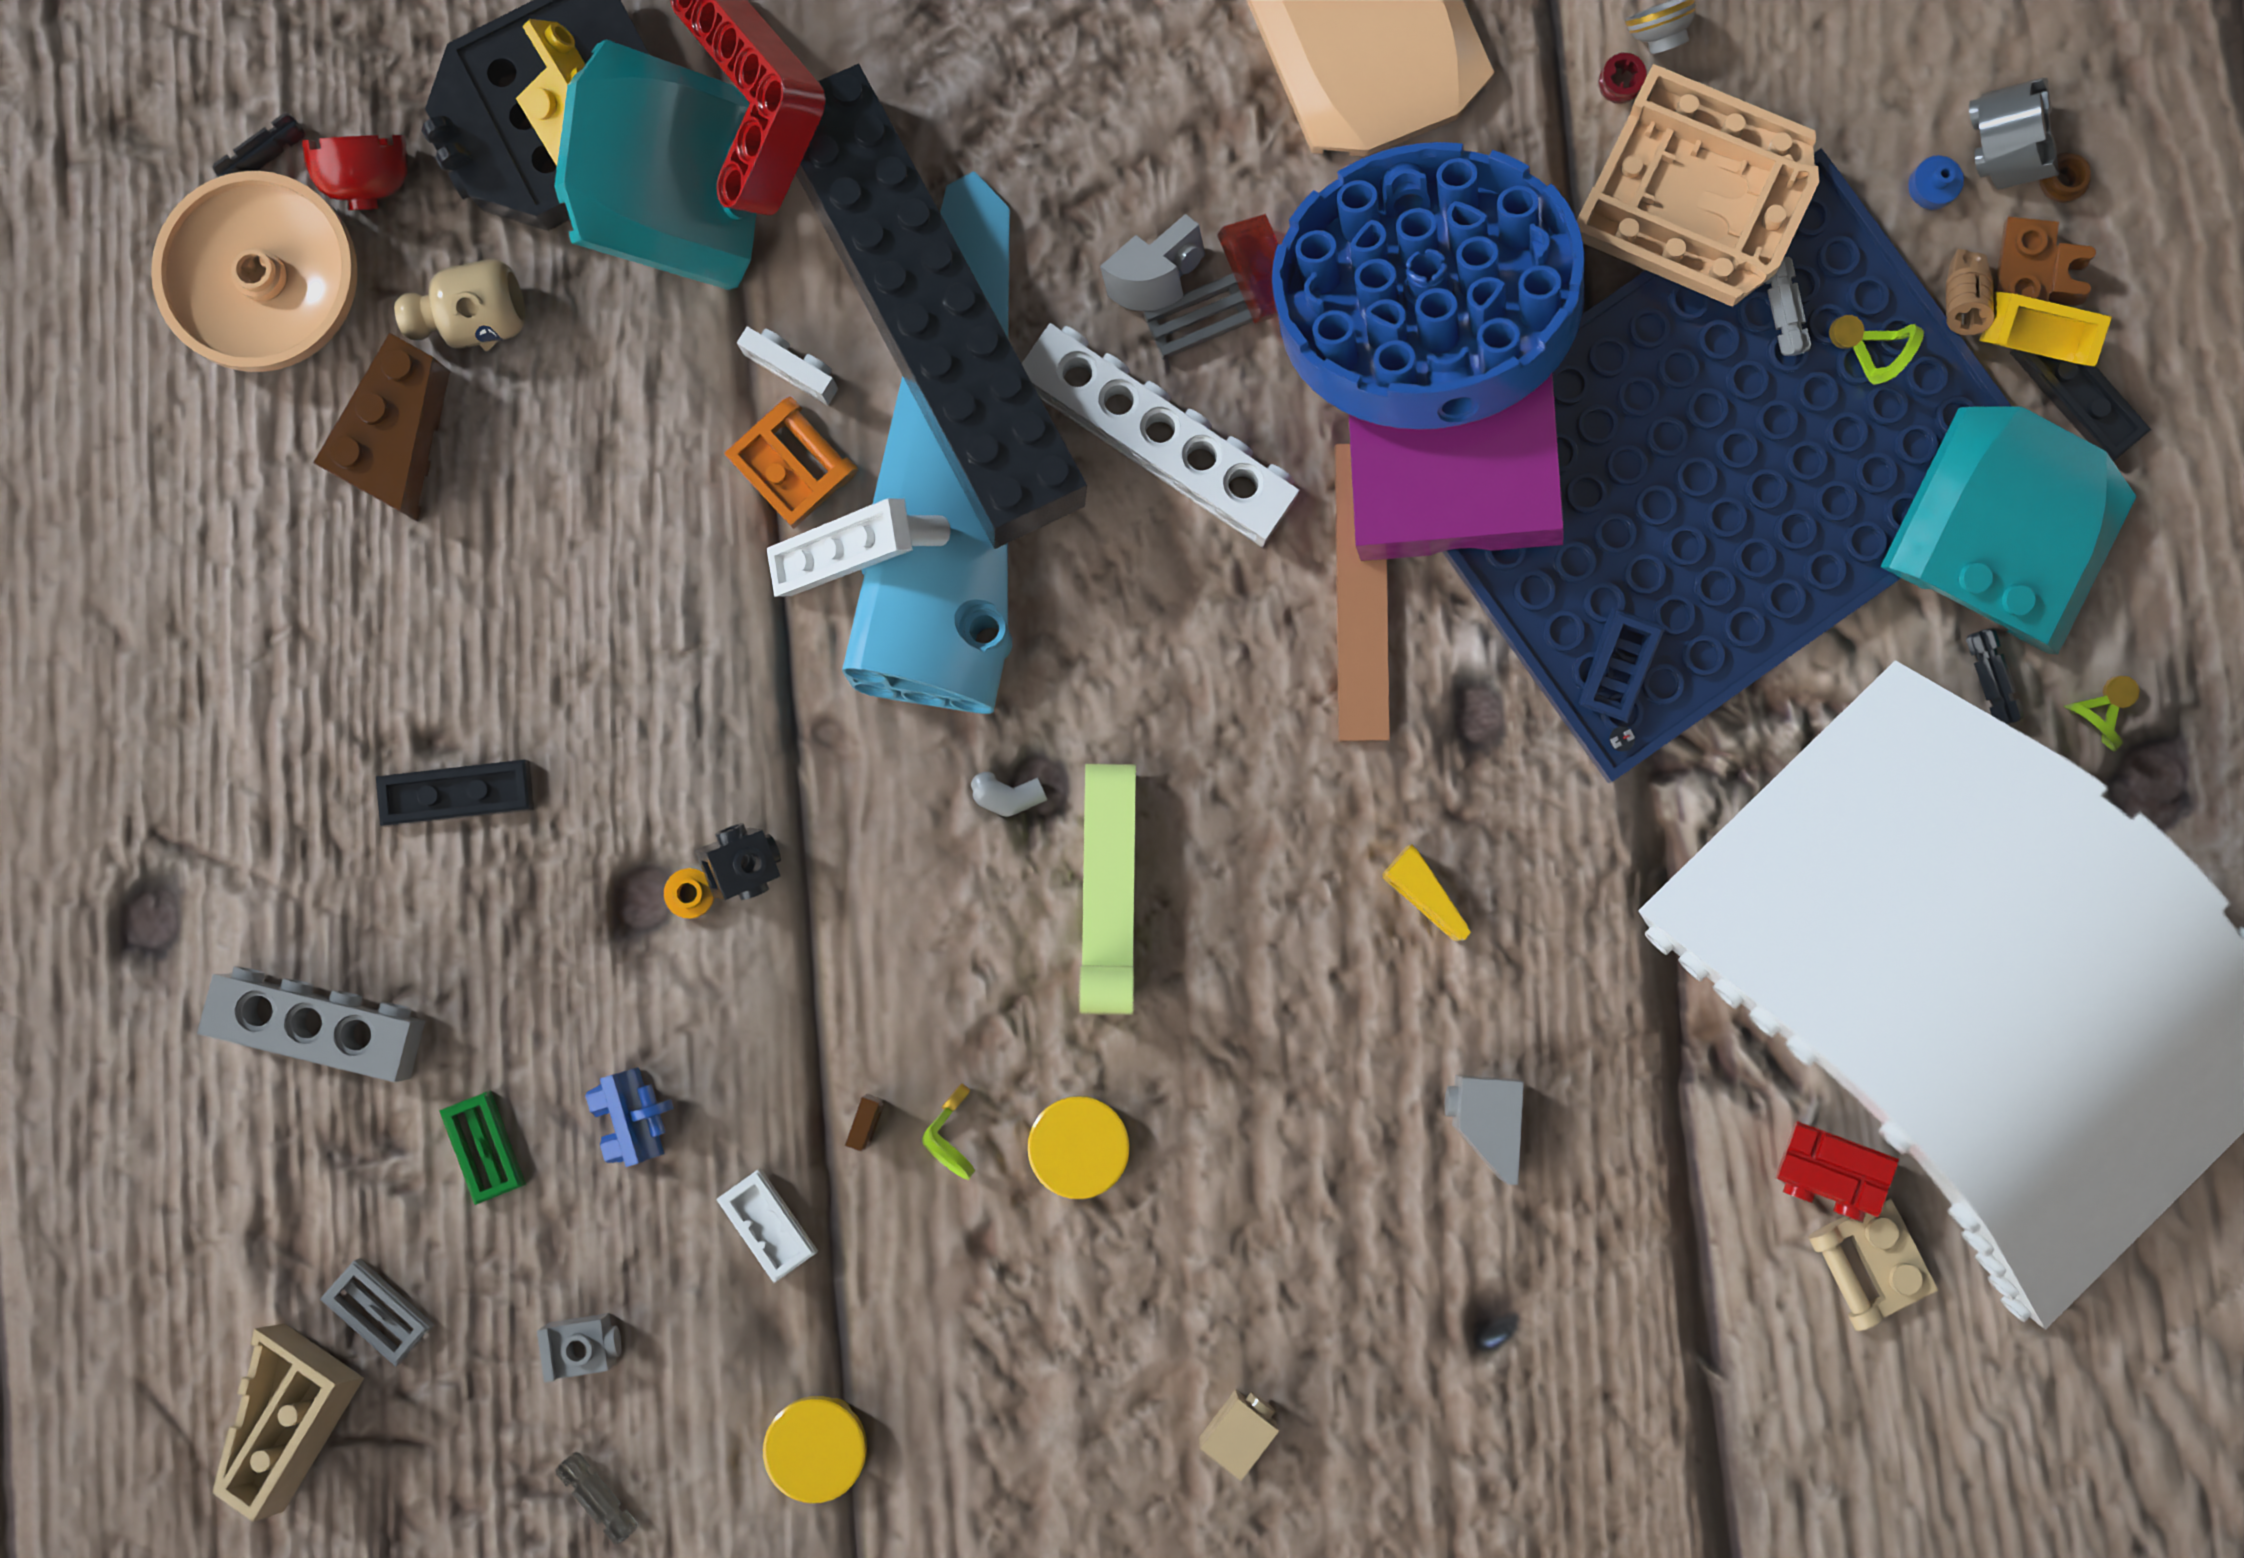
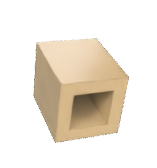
M1235 1389L1200 1435V1449L1242 1481L1279 1432L1276 1420L1272 1418L1276 1411L1257 1394L1251 1392L1246 1398Z

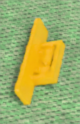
M529 19L523 25V28L547 68L516 100L557 166L567 85L574 75L581 71L586 64L575 48V40L572 34L563 25L554 21Z

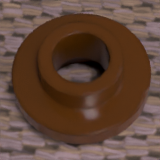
M2073 153L2057 154L2059 173H2063L2068 177L2069 186L2063 185L2057 176L2041 179L2039 184L2043 193L2051 200L2059 203H2070L2080 198L2088 190L2091 182V169L2088 162L2082 156Z

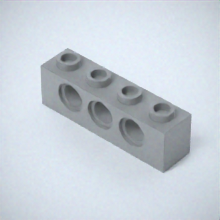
M234 966L232 973L212 975L197 1034L391 1082H399L411 1078L425 1020L409 1017L411 1008L381 1002L379 1009L361 1005L362 996L338 990H332L330 997L312 993L313 984L295 979L283 978L281 985L263 981L264 972ZM264 997L270 1001L273 1009L272 1016L267 1023L262 1022L257 1014V1006ZM312 1009L316 1010L322 1019L321 1029L315 1036L306 1027V1016ZM360 1021H364L371 1030V1039L365 1048L361 1047L354 1038L355 1027Z

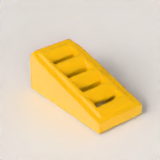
M1413 844L1406 846L1381 874L1383 875L1382 878L1453 941L1465 940L1471 933L1468 925L1419 850Z

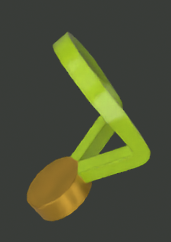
M1844 315L1835 319L1829 329V337L1836 347L1841 349L1853 347L1866 377L1873 385L1887 382L1896 377L1911 361L1919 349L1924 336L1923 329L1915 324H1910L1898 331H1864L1862 321L1853 315ZM1909 337L1900 355L1889 366L1882 368L1874 366L1863 342L1894 341Z
M2115 676L2105 683L2103 696L2064 705L2063 707L2071 714H2079L2099 729L2102 732V743L2115 752L2123 744L2120 736L2114 731L2119 708L2130 707L2137 701L2140 692L2139 686L2134 679L2128 676ZM2108 704L2105 721L2090 710L2091 708Z
M961 1083L942 1105L943 1111L923 1133L922 1144L946 1168L959 1177L969 1180L975 1173L972 1164L938 1134V1130L971 1091Z

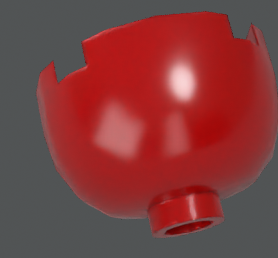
M379 135L319 138L320 149H317L316 141L303 140L304 159L309 177L318 191L328 198L347 201L348 211L379 209L378 199L394 195L405 180L408 169L405 135H392L393 145H388L387 138H379Z

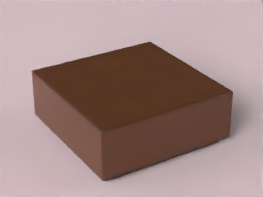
M866 1094L861 1098L845 1146L862 1152L871 1145L885 1105L884 1099L870 1094Z

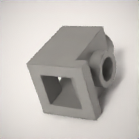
M609 1313L549 1322L537 1330L544 1382L608 1371L617 1364L616 1357L621 1355L620 1332L617 1325L611 1326ZM577 1340L584 1343L587 1350L585 1357L579 1358L574 1355L573 1341Z

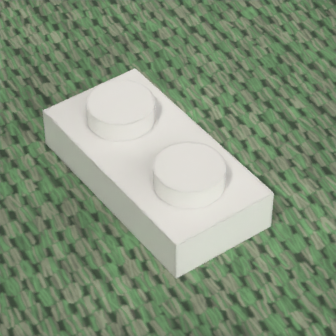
M747 326L737 341V345L746 357L827 406L838 391L833 378L829 376L832 372L829 366L812 355L806 354L802 360L787 351L790 344L766 328L759 334Z

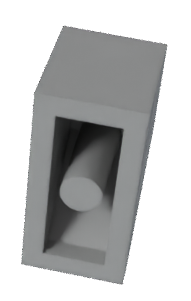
M1455 1075L1454 1086H1447L1445 1115L1453 1117L1452 1126L1500 1180L1509 1185H1518L1524 1082L1510 1078Z

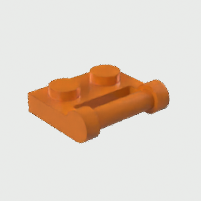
M789 396L777 404L724 454L794 529L837 489L846 485L857 474L859 468L849 457L843 459L800 413L802 407L792 396ZM786 426L828 471L821 479L817 481L774 435L782 427Z

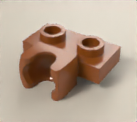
M2007 217L2003 227L1994 292L2013 293L2056 304L2081 305L2087 300L2091 292V286L2087 282L2071 278L2068 270H2084L2089 265L2090 260L2095 257L2096 250L2091 246L2060 243L2056 246L2059 222Z

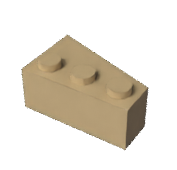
M286 1324L254 1328L250 1345L255 1347L247 1377L241 1378L238 1394L242 1395L238 1414L235 1425L230 1426L228 1429L212 1492L252 1522L285 1511L364 1377Z

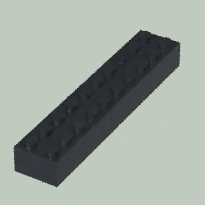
M858 63L819 80L818 82L821 84L825 94V108L796 172V176L993 548L997 549L1085 507L1087 483L860 64Z

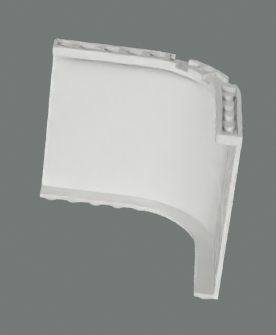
M1895 660L1648 900L1638 912L1649 927L1645 932L1646 937L1658 950L1666 955L1673 950L1680 956L1678 959L1680 964L1695 979L1702 981L1705 977L1709 978L1715 983L1713 988L1726 1003L1735 1009L1740 1004L1751 1011L1749 1017L1763 1032L1770 1037H1773L1777 1032L1788 1040L1786 1046L1800 1061L1807 1066H1811L1816 1062L1883 1124L1879 1129L1881 1135L1901 1153H1905L1908 1150L1932 1177L1952 1204V1207L1948 1210L1949 1214L1966 1229L1962 1236L1979 1252L1975 1258L1991 1274L1988 1280L2003 1295L2000 1299L2003 1305L2021 1321L2025 1322L2030 1317L2046 1330L2244 1132V928L2241 927L2238 930L2231 924L2222 912L2230 903L2207 876L2166 835L2142 814L2139 813L2131 820L2103 798V795L2107 792L2105 785L2052 750Z

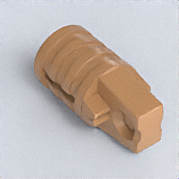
M1958 249L1950 262L1946 281V321L1948 327L1957 334L1975 335L1987 330L1994 322L1993 279L1986 254ZM1961 313L1964 314V319H1963L1964 324H1962V316H1961Z

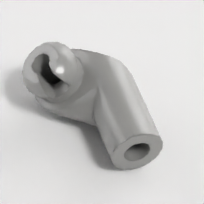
M991 772L979 773L971 782L972 795L976 803L980 807L1001 816H1013L1047 801L1038 777L1015 788L997 781L995 775Z

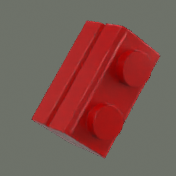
M1795 1121L1775 1179L1786 1182L1783 1189L1784 1193L1813 1203L1816 1194L1836 1201L1833 1209L1834 1212L1863 1223L1866 1213L1879 1218L1899 1159Z

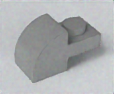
M1185 214L1150 245L1135 235L1100 266L1108 297L1117 304L1136 311L1162 309L1183 298L1180 277L1194 270L1205 256L1200 226Z

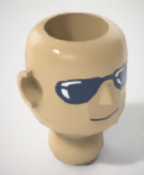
M495 259L482 260L440 270L430 282L429 295L421 296L416 293H406L399 297L394 306L398 327L405 338L416 341L424 340L432 332L439 331L445 342L450 347L456 349L480 345L485 351H489L498 341L516 336L522 330L526 317L523 295L515 273L506 263Z

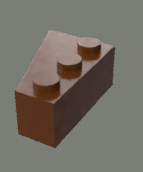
M389 332L313 463L418 522L421 511L419 500L424 477H428L431 464V461L428 460L434 431H438L450 371L433 356Z

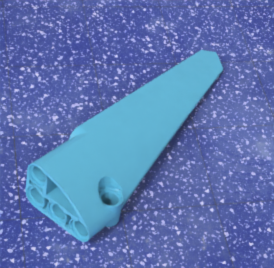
M973 171L946 186L940 214L1009 339L1010 209L985 181ZM902 376L873 504L888 498L904 499L907 515H942L949 522L950 537L943 546H912L913 550L861 569L864 578L842 672L855 690L866 695L965 712L990 714L994 712L1004 660L1012 649V636L1008 629V543L997 549L993 548ZM986 628L999 630L997 637L993 641L988 643L976 642V637L982 630Z

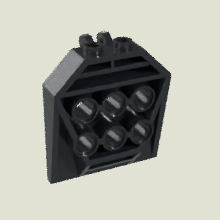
M532 0L447 43L425 107L430 119L423 124L421 131L426 140L432 143L437 150L435 158L442 170H453L448 174L463 200L471 197L484 212L546 231H550L570 219L566 204L559 203L555 190L556 170L550 173H541L544 163L552 157L533 127L527 130H519L521 122L527 116L516 98L547 68L525 32L523 25L529 19L559 22L572 34L575 40V48L585 64L594 54L592 53L594 47L606 39L649 55L621 0ZM508 73H516V78L510 85L498 87L501 77Z

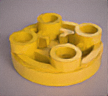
M1088 1095L1062 1098L1045 1108L1032 1126L1028 1139L1030 1165L1039 1181L1057 1195L1070 1199L1095 1197L1111 1188L1125 1170L1129 1157L1127 1129L1117 1112L1101 1100Z
M825 1396L804 1397L783 1408L770 1424L763 1444L764 1465L772 1482L788 1497L805 1503H823L844 1494L858 1479L867 1456V1438L863 1425L857 1415L844 1400Z

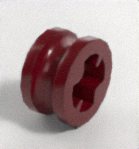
M1621 52L1613 55L1607 60L1598 78L1601 94L1612 103L1624 104L1631 102L1639 94L1647 77L1645 64L1638 56L1632 53ZM1616 69H1621L1622 75L1627 70L1633 76L1628 84L1629 88H1623V82L1617 86L1612 81Z

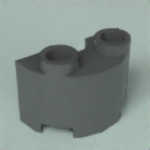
M2043 77L1983 93L1981 98L1969 102L1971 123L1975 130H1980L1982 147L1976 148L1974 153L1977 172L1980 178L1990 176L1998 190L2059 175L2056 144L2050 127V112L2052 110L2048 78Z

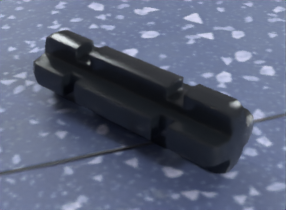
M285 112L271 122L274 127L269 130L263 127L234 148V156L230 158L226 154L216 161L212 167L217 177L234 172L260 170L285 151L283 149L285 144L288 143L291 147L304 138L305 132L302 126L290 113Z
M1988 628L1967 636L1966 641L1971 656H1977L1978 662H1975L1974 665L1986 700H1992L1993 707L1989 708L1991 715L2007 725L2020 721L2024 718V711L2020 700H2014L2012 693L2017 691L2004 654L1999 655L1997 648L2001 647L1996 630Z

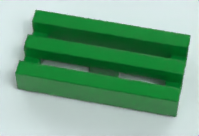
M491 1091L439 1110L474 1205L527 1185ZM477 1106L481 1107L508 1181L505 1183L478 1115ZM464 1112L492 1188L487 1190L484 1188L457 1114Z

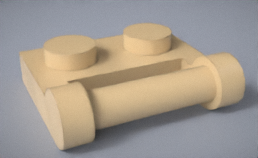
M1886 1197L1879 1218L1866 1213L1862 1223L1844 1216L1808 1236L1815 1252H1822L1849 1305L1851 1312L1848 1314V1317L1856 1331L1871 1328L1880 1323L1884 1317L1938 1291L1890 1197ZM1850 1237L1879 1294V1297L1871 1301L1868 1300L1840 1245L1843 1239Z

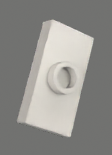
M761 1168L716 1199L773 1283L818 1252Z

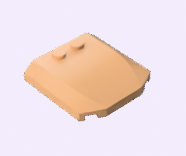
M1247 0L1312 153L1323 154L1324 150L1349 152L1350 156L1367 157L1451 123L1459 118L1467 109L1468 104L1483 87L1485 88L1494 75V70L1463 0Z
M1653 64L1595 187L1592 188L1576 220L1581 232L1582 242L1733 307L1777 273L1819 184L1818 166H1815L1813 148L1816 142L1815 130Z

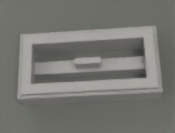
M360 1258L354 1260L320 1299L395 1367L403 1362L407 1354L421 1341L420 1339L435 1325ZM357 1277L374 1294H376L383 1302H385L392 1310H394L401 1318H403L411 1327H413L414 1330L411 1332L394 1315H392L385 1307H383L376 1299H374L367 1291H365L357 1282H355L353 1278ZM343 1289L403 1343L397 1347L339 1294Z

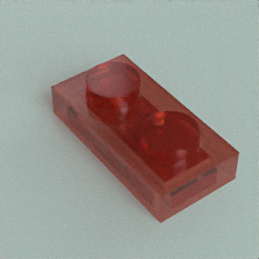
M1263 214L1223 226L1217 233V236L1254 324L1278 317L1273 293L1272 271L1275 252L1279 243L1267 215Z

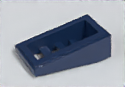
M1612 607L1578 704L1628 722L1665 627L1654 621ZM1625 628L1642 634L1641 643L1619 637L1621 629ZM1614 647L1636 654L1634 664L1611 656ZM1608 666L1630 674L1628 682L1625 683L1603 675L1606 667ZM1599 685L1624 693L1621 703L1596 694Z

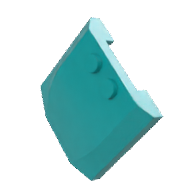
M607 39L598 43L592 50L594 54L584 68L577 72L567 85L555 190L559 203H565L573 227V230L568 232L571 243L726 290L738 287L751 261L757 213L726 208L721 205L717 196V180L750 102L734 85Z
M2022 406L1958 408L1880 567L1922 589H1932L2008 629L2007 633L2047 654L2058 655L2137 496L2106 451Z

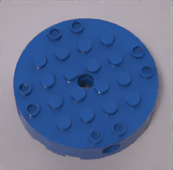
M1449 142L1417 143L1391 148L1362 158L1337 172V180L1326 186L1319 193L1313 190L1290 217V228L1282 244L1277 245L1272 271L1274 300L1285 350L1296 371L1314 392L1328 403L1359 419L1395 428L1436 429L1462 425L1496 414L1517 403L1547 380L1560 365L1577 335L1584 304V250L1581 232L1575 215L1555 186L1552 184L1546 186L1542 181L1530 174V166L1509 155L1492 150L1490 155L1464 151L1462 143Z

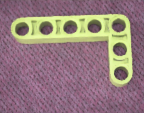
M1085 764L1082 965L1080 968V1014H1133L1136 764Z

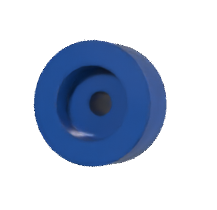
M1940 155L1929 157L1921 162L1909 177L1908 190L1910 196L1922 208L1929 210L1944 208L1960 194L1964 184L1963 172L1960 166L1949 157Z

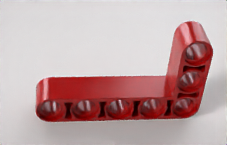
M670 0L675 14L750 102L718 176V199L721 205L726 208L762 215H773L782 205L821 120L825 108L824 90L821 84L748 0Z

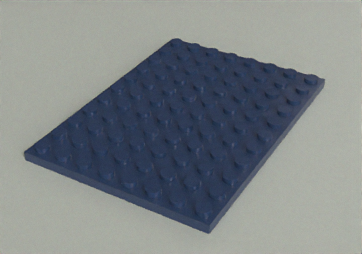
M1822 148L1814 153L1815 166H1818L1819 184L1784 256L1790 257L1793 261L1796 277L1791 280L1792 284L1798 283L1806 323L1801 325L1802 329H1808L1811 341L1810 350L1795 356H1784L1781 353L1778 336L1782 334V330H1776L1767 291L1772 289L1771 283H1763L1732 307L1645 270L1582 314L1578 332L1570 350L1552 373L1563 520V545L1493 551L1478 548H1459L1442 552L1607 783L1615 781L1901 579L1880 566L1958 408L2012 407L1961 336L1948 327L1945 314ZM1844 315H1853L1862 321L1864 331H1898L1910 324H1915L1923 329L1924 336L1919 349L1911 361L1896 377L1887 382L1873 385L1866 377L1853 347L1849 349L1836 347L1829 337V329L1835 319ZM1909 337L1894 341L1863 342L1874 366L1882 368L1889 366L1900 355ZM1612 607L1654 621L1665 627L1628 722L1578 704ZM1622 628L1619 637L1640 644L1643 635ZM1614 647L1611 656L1633 664L1636 658V654ZM1608 666L1603 674L1625 683L1628 682L1630 676L1628 673ZM1599 685L1596 692L1600 696L1620 703L1624 694ZM1620 726L1628 727L1635 736L1633 747L1624 752L1615 750L1609 741L1611 732Z

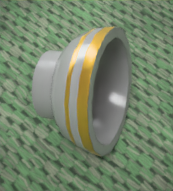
M1671 0L1636 13L1624 21L1628 31L1634 38L1648 43L1651 54L1659 53L1689 41L1686 28L1690 26L1694 19L1695 0Z

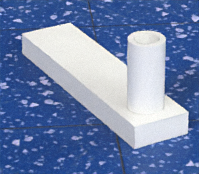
M888 498L767 548L774 597L793 596L913 550L912 546H943L950 537L949 522L942 515H907L904 499Z

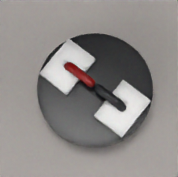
M1620 726L1611 732L1609 741L1615 750L1624 752L1633 747L1635 736L1631 729Z

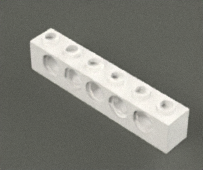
M1049 323L1022 362L1039 397L1263 548L1297 498L1299 489L1293 486L1294 478L1274 464H1270L1266 468L1252 459L1253 451L1240 440L1232 436L1224 440L1210 430L1212 427L1211 422L1200 413L1192 409H1187L1184 413L1170 404L1171 396L1158 385L1150 381L1142 385L1128 375L1130 369L1118 358L1108 353L1102 358L1088 349V340L1076 330L1068 326H1064L1060 330ZM1075 367H1082L1092 375L1090 381L1081 387L1069 385L1064 380V376L1070 369ZM1121 394L1128 397L1133 403L1132 408L1122 415L1109 412L1105 407V403L1111 396ZM1155 422H1164L1171 426L1174 435L1168 441L1159 443L1151 440L1147 436L1146 430ZM1204 449L1213 455L1215 464L1207 470H1196L1188 463V455L1194 450ZM1236 477H1246L1255 484L1256 492L1249 498H1238L1231 493L1228 484Z

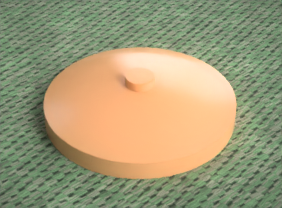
M242 171L223 175L204 183L189 193L177 204L164 222L155 243L151 266L155 300L160 313L173 333L185 345L206 359L226 368L247 372H265L286 368L305 360L325 346L340 329L350 311L356 292L358 274L353 241L348 229L336 211L320 195L301 182L285 175L265 171Z

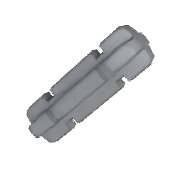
M1784 257L1777 273L1766 281V284L1771 283L1772 289L1767 291L1776 330H1782V334L1778 336L1781 353L1784 356L1799 355L1811 348L1808 329H1802L1801 325L1806 323L1798 283L1792 284L1791 279L1795 278L1796 274L1790 257Z

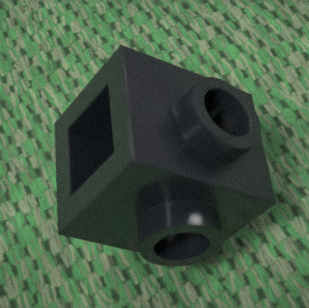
M744 823L732 825L715 833L716 842L695 850L712 896L715 898L727 900L739 895L741 900L750 899L768 891L767 882L781 877L776 863L781 862V855L773 837L770 834L765 835L762 829L751 827L746 829Z

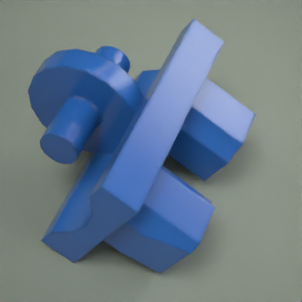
M639 1067L600 1078L601 1084L586 1092L585 1097L590 1113L595 1117L610 1113L615 1133L601 1137L600 1147L606 1163L624 1162L625 1167H629L665 1154L659 1136L666 1133L660 1113L674 1109L672 1099L657 1103L652 1084L644 1086Z

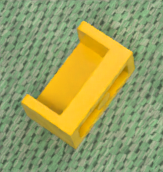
M1994 292V322L1987 330L1981 333L1979 341L2070 363L2096 366L2111 322V316L2018 294Z

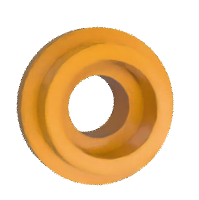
M685 868L675 872L669 877L664 887V900L667 907L673 914L681 918L692 919L704 915L711 908L715 899L712 896L704 873L698 869ZM686 884L694 885L697 890V896L691 903L684 902L680 896V891Z

